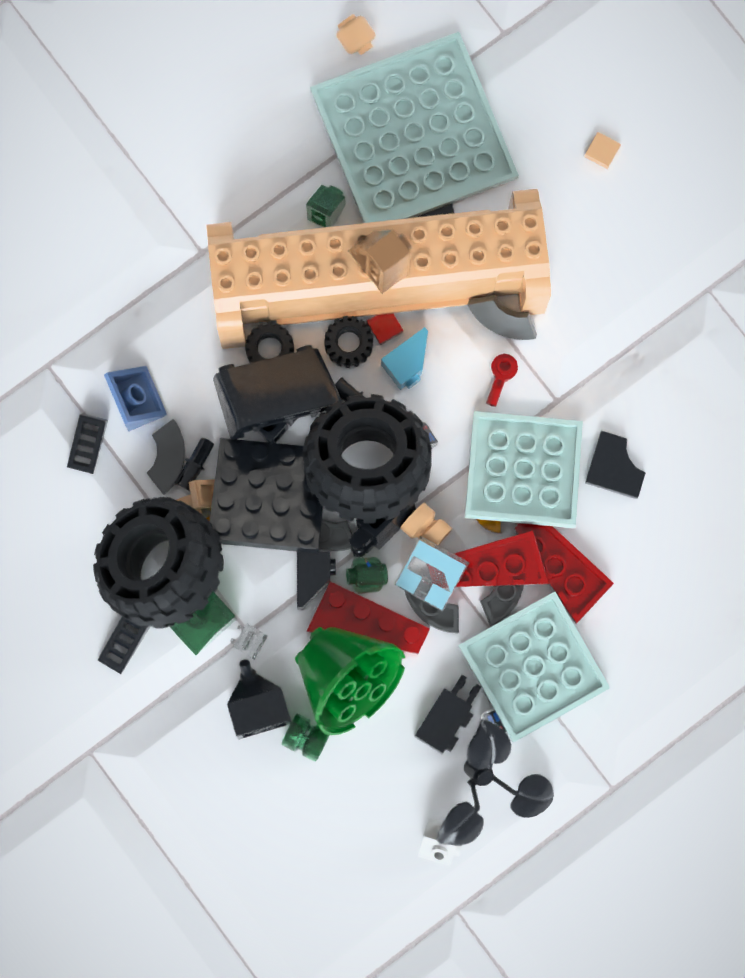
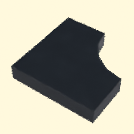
M601 430L585 484L637 500L646 472L637 468L629 459L627 438Z

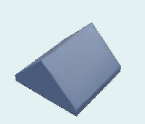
M147 366L104 374L128 432L167 415Z

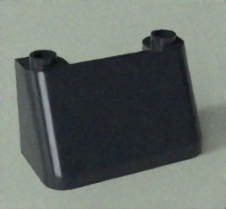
M306 345L296 349L297 352L237 367L234 364H228L218 368L219 372L214 375L213 382L231 441L244 438V433L252 430L257 432L262 427L306 416L313 418L319 412L320 414H325L326 408L336 401L342 403L339 392L318 348Z

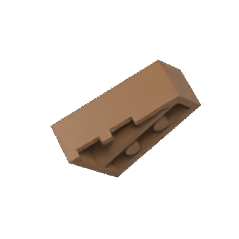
M394 230L373 231L348 250L382 294L409 274L410 249L412 247L402 234L398 236Z

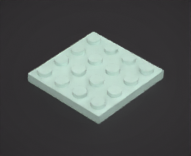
M474 411L465 518L575 528L583 421Z
M555 591L458 645L513 743L610 689L609 684Z

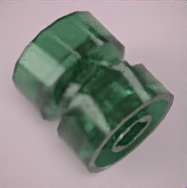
M296 713L281 745L293 752L301 750L303 757L316 763L330 735L322 732L317 724L311 725L310 719Z

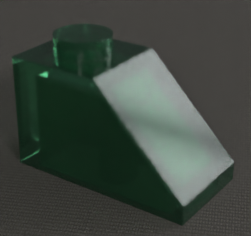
M321 185L306 204L307 220L322 228L333 227L346 205L344 193L337 187Z

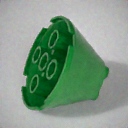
M322 627L315 629L310 635V641L295 656V662L299 666L319 729L327 735H340L355 729L354 723L362 717L366 716L368 719L372 717L387 702L401 681L405 667L402 665V658H406L404 652L395 644L337 627H330L325 630Z

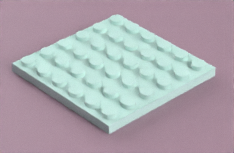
M460 32L310 87L311 94L363 223L414 218L519 178L515 164Z

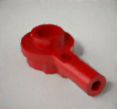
M499 354L492 361L491 371L495 379L486 404L489 406H497L504 383L515 377L518 371L517 360L510 354Z

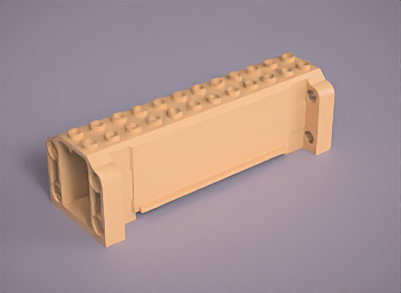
M538 189L512 191L507 210H480L260 234L258 237L234 239L231 222L206 224L217 330L222 349L245 347L244 324L268 321H276L280 325L336 320L337 318L343 319V316L352 318V316L363 317L468 305L469 299L490 295L505 296L518 294L520 312H529L530 315L545 314L551 297L549 256L543 210ZM394 230L398 236L402 234L412 247L410 249L409 274L382 294L348 250L373 231Z

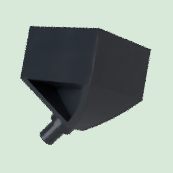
M248 659L241 660L239 662L241 670L240 680L227 702L230 718L238 740L292 724L282 688L257 674L252 669Z

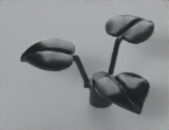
M481 719L479 727L468 745L467 760L463 766L465 774L470 778L467 784L471 788L474 807L470 802L464 801L450 810L437 835V842L440 844L466 845L477 839L482 832L484 818L478 813L480 803L476 785L487 786L494 781L506 791L515 795L511 801L510 808L517 816L522 818H532L540 815L553 802L554 792L552 784L541 774H531L525 777L519 783L518 791L493 774V764L503 763L509 757L511 740L501 727L489 720Z

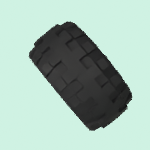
M360 394L348 396L347 401L343 403L336 401L326 408L325 414H320L310 425L308 436L305 437L303 464L307 485L312 495L315 494L319 499L320 505L332 513L336 511L339 513L340 518L352 522L355 518L362 519L363 523H375L376 519L385 517L387 521L400 515L401 510L410 509L418 501L419 495L422 491H425L429 482L432 466L429 434L425 432L420 418L412 411H407L406 406L395 399L389 402L384 400L383 395L371 394V397L360 398ZM361 441L378 442L386 446L393 453V457L387 463L372 469L352 466L341 455L349 446Z
M160 496L159 498L141 499L133 502V507L123 508L115 515L116 519L110 525L107 524L102 531V540L96 544L94 552L97 562L93 564V573L99 589L98 592L103 601L125 619L145 628L147 626H152L156 629L174 626L175 622L180 624L192 619L193 613L197 610H203L209 603L207 599L211 593L217 591L220 584L218 575L219 572L223 571L224 559L220 553L223 550L219 534L212 527L213 524L193 507L171 497ZM168 541V554L164 564L154 575L142 580L141 570L147 556L158 544Z

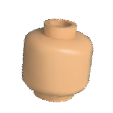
M352 14L337 25L339 30L336 33V37L348 54L358 52L361 56L373 47L371 41L374 40L376 34L364 16L356 17L355 14Z

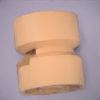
M425 502L400 527L411 539L418 537V542L420 540L435 549L449 535L453 528L442 519L435 520L436 512Z

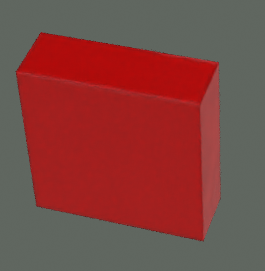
M394 313L376 315L366 321L380 346L404 332Z

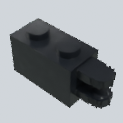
M415 504L410 509L401 510L399 516L387 521L385 517L376 519L375 523H363L362 519H356L358 530L349 539L353 556L363 558L374 547L380 550L416 510Z
M463 674L451 692L445 688L443 689L414 738L443 755L445 750L451 753L459 740L455 736L459 727L466 728L474 715L469 712L472 708L471 704L482 688L479 684L473 686L466 701L456 696L466 683L467 677Z

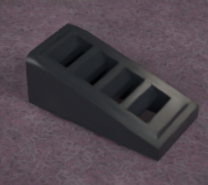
M84 413L79 415L67 468L94 474L108 424L107 419ZM85 423L98 426V431L84 428ZM82 434L96 437V441L92 442L81 439ZM82 445L94 448L93 453L78 450V447ZM76 455L91 459L90 464L76 461Z
M121 617L97 661L122 675L150 626L145 628ZM127 623L139 630L137 635L125 628ZM123 633L133 639L132 644L119 638L120 634ZM118 643L128 649L127 653L124 654L114 648V644ZM109 652L123 659L121 664L107 657Z

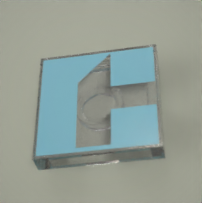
M420 536L394 585L443 612L469 562Z

